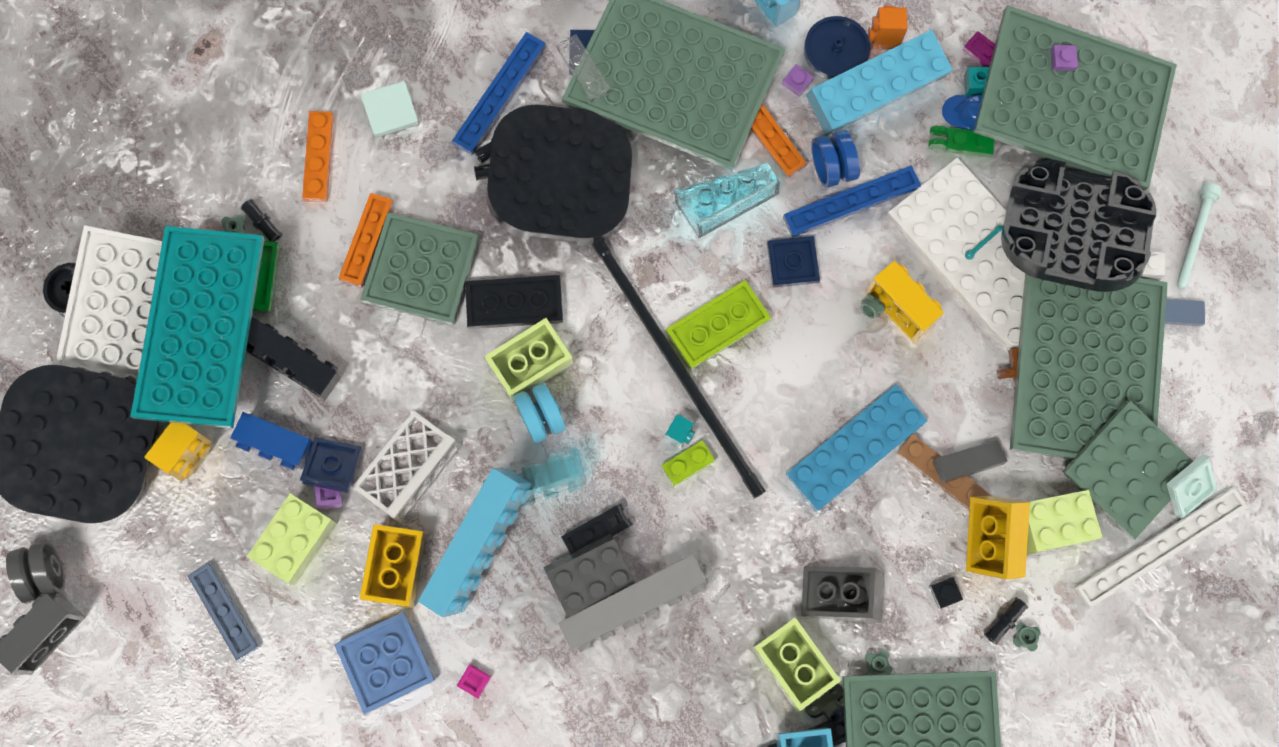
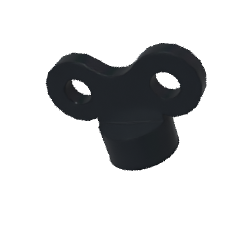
M836 684L825 692L821 698L805 707L807 715L811 718H818L824 714L830 722L838 721L844 715V706L839 702L843 698V688L841 685ZM832 691H838L836 695H831ZM814 706H818L816 711H812Z

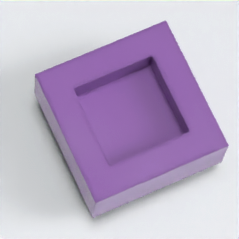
M1054 45L1050 49L1052 70L1075 71L1078 68L1076 46Z
M795 64L782 80V85L800 97L812 83L814 76Z
M315 487L317 510L342 507L340 491Z

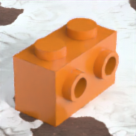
M887 5L878 8L876 16L872 17V27L868 28L869 41H872V49H893L902 44L908 29L907 7Z

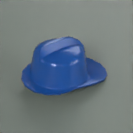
M955 95L947 99L942 107V115L945 121L957 128L973 130L982 95Z

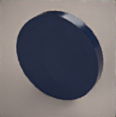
M830 16L816 22L808 31L804 43V56L808 65L815 73L826 79H831L866 62L870 55L871 46L866 31L856 21L843 16Z

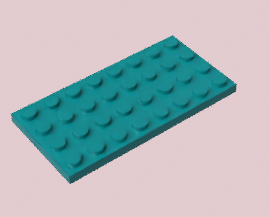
M165 226L130 417L133 419L233 429L265 239L262 235Z

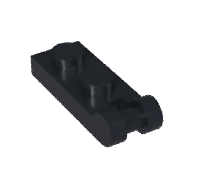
M618 504L561 536L570 554L608 534H611L613 537L631 527L633 523L630 518H626L623 512L625 510L623 505ZM615 516L618 525L612 527L608 520Z

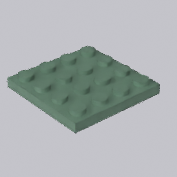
M388 212L363 289L361 302L454 325L465 288V281H467L479 241V235Z
M1126 401L1067 465L1062 473L1081 491L1089 490L1092 502L1131 539H1136L1170 502L1171 498L1166 484L1189 466L1193 460L1131 401Z

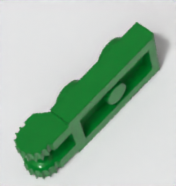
M936 125L930 127L932 135L946 137V141L942 139L930 140L928 147L931 149L987 158L993 156L994 139L976 134L973 130Z

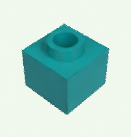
M989 67L967 68L964 74L965 95L983 94Z
M677 414L668 428L664 439L682 448L684 443H690L695 434L692 430L694 423Z

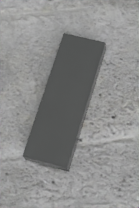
M994 440L936 458L932 463L943 484L1004 465L1008 460L998 440Z

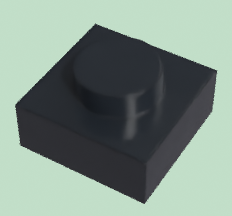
M954 577L929 586L938 609L963 600Z

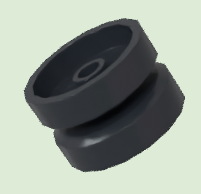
M65 263L57 266L49 272L43 284L42 292L46 303L64 318L76 263Z

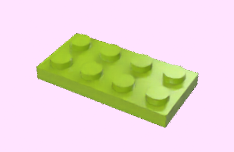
M744 280L669 326L665 332L689 368L693 370L771 321V316L749 284Z

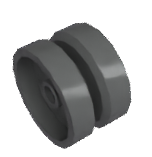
M43 540L30 546L29 550L21 547L7 553L6 570L8 579L16 597L22 603L34 602L39 596L46 593L56 595L64 591L65 574L63 565L55 547L49 541Z

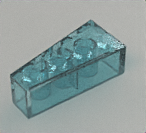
M764 164L739 171L738 174L726 177L725 175L718 177L717 180L705 184L703 182L694 184V187L684 190L683 188L674 190L675 203L698 238H701L779 195L780 181L770 166Z
M577 448L570 450V456L564 458L563 456L555 455L548 458L544 465L540 466V463H532L521 468V473L517 475L532 483L529 488L531 490L530 496L525 503H521V507L533 505L536 503V499L545 497V500L556 498L559 496V492L568 490L569 493H573L583 489L582 486L586 485V476Z

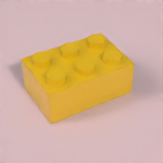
M895 260L873 278L866 290L867 294L878 298L885 307L884 313L913 344L934 327L944 314L940 303L935 299H931L925 293L926 290L923 285L917 281L915 282L909 276L906 267L898 264Z
M994 496L970 497L966 557L967 572L1006 580L1025 578L1030 502Z
M373 524L359 599L364 602L414 609L427 535L423 531Z

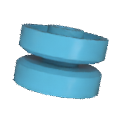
M544 381L532 387V393L536 401L534 403L525 391L513 395L515 404L534 444H538L547 438V433L543 426L544 423L547 424L550 432L554 435L566 430L560 408Z

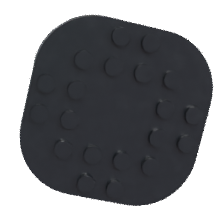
M538 104L514 109L501 119L492 138L486 192L487 205L492 217L497 219L505 231L522 239L529 240L530 236L576 241L577 246H589L605 241L608 236L614 232L616 233L620 228L628 209L632 167L630 141L624 130L615 121L592 111Z
M1058 160L1039 161L1036 166L1029 169L1025 167L1019 172L1010 192L1001 234L1004 253L1014 266L1038 279L1098 292L1122 290L1134 284L1141 277L1151 256L1150 245L1153 223L1156 217V205L1150 192L1146 194L1140 188V182L1117 171H1113L1112 176L1109 177L1065 168L1066 162Z
M44 365L33 368L19 376L7 390L0 409L1 497L22 511L81 523L106 522L123 515L134 507L141 498L147 484L145 481L150 461L144 457L154 445L155 436L158 435L159 421L133 419L130 417L136 383L118 376L63 365Z

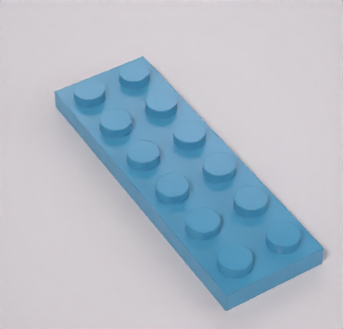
M896 384L787 472L786 476L814 510L818 512L928 420Z

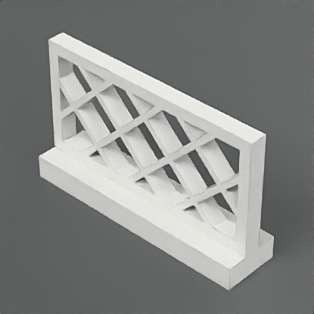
M413 411L353 485V488L401 524L461 446L451 436L445 434ZM417 419L422 423L423 432L410 434V426ZM439 435L443 438L438 446L428 448L427 436ZM423 437L424 449L412 451L411 439ZM407 440V452L395 453L397 442ZM425 453V462L422 466L413 467L412 455ZM408 456L409 468L396 470V458ZM391 459L392 471L380 473L379 465L381 462ZM409 473L410 481L407 485L398 486L397 475ZM393 476V487L381 489L380 478ZM376 478L377 490L366 492L361 488L367 480ZM394 492V501L387 508L382 504V494Z

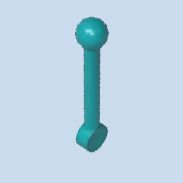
M1001 225L996 227L975 248L967 251L965 258L967 260L973 259L974 254L997 235L1003 227Z

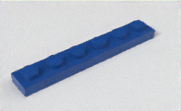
M528 32L524 34L453 138V145L470 155L474 154V150L483 141L545 49L546 43Z
M911 165L783 215V219L793 238L915 191L921 187V184Z

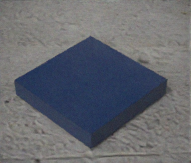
M814 236L767 241L773 288L820 282Z
M314 437L300 477L301 484L349 493L363 451L362 447Z

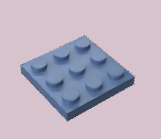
M404 611L334 644L364 715L435 681Z

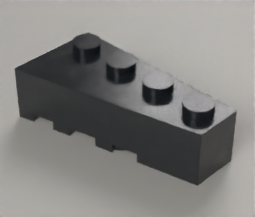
M252 316L246 352L325 401L341 379L337 372L338 368L327 360L324 363L317 359L318 355L308 348L303 350L297 346L298 343L287 335L283 337L276 328L268 323L264 324Z

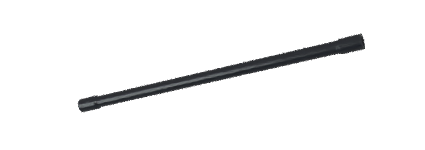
M603 241L591 245L598 257L604 262L733 463L752 497L756 499L766 492L765 488L755 473L751 471L612 255L607 243Z

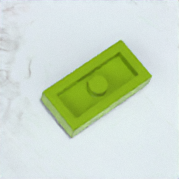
M703 440L662 464L661 468L673 487L714 463L715 459Z

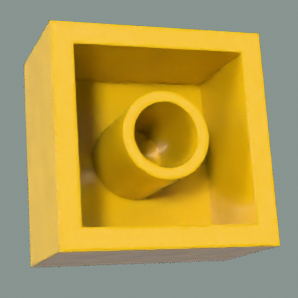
M170 422L144 458L167 474L183 482L185 478L188 479L194 473L195 465L199 459L204 458L208 454L212 442L187 424Z

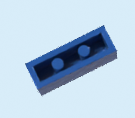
M242 412L230 439L237 443L236 448L248 453L250 449L259 452L257 456L268 461H272L273 458L280 460V465L290 470H294L295 467L303 469L313 443L310 438L245 412Z

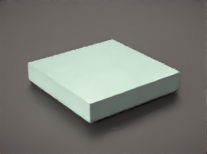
M405 81L361 94L375 138L419 125Z
M1204 454L1199 456L1166 484L1175 515L1180 519L1186 517L1217 491L1210 459Z

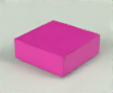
M469 664L456 686L479 699L491 676Z

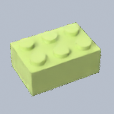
M547 318L484 356L486 363L512 402H514L513 395L522 391L530 392L533 386L549 380L573 364L572 356Z
M1089 490L1030 501L1027 555L1085 544L1103 538Z
M290 493L247 557L286 583L295 586L337 523Z
M796 617L752 648L796 711H801L841 681Z

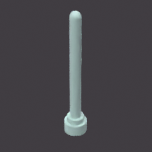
M1204 183L1202 185L1200 195L1203 202L1177 283L1181 289L1186 288L1212 203L1219 199L1222 188L1217 184Z

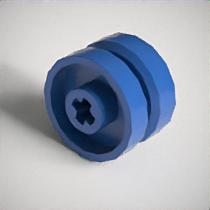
M847 130L832 133L831 139L826 135L812 139V158L816 173L824 188L838 185L840 178L844 182H850L859 178V158L854 141Z

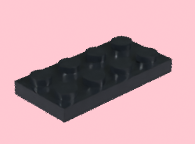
M560 275L465 281L468 329L535 325L547 318L550 324L563 323Z

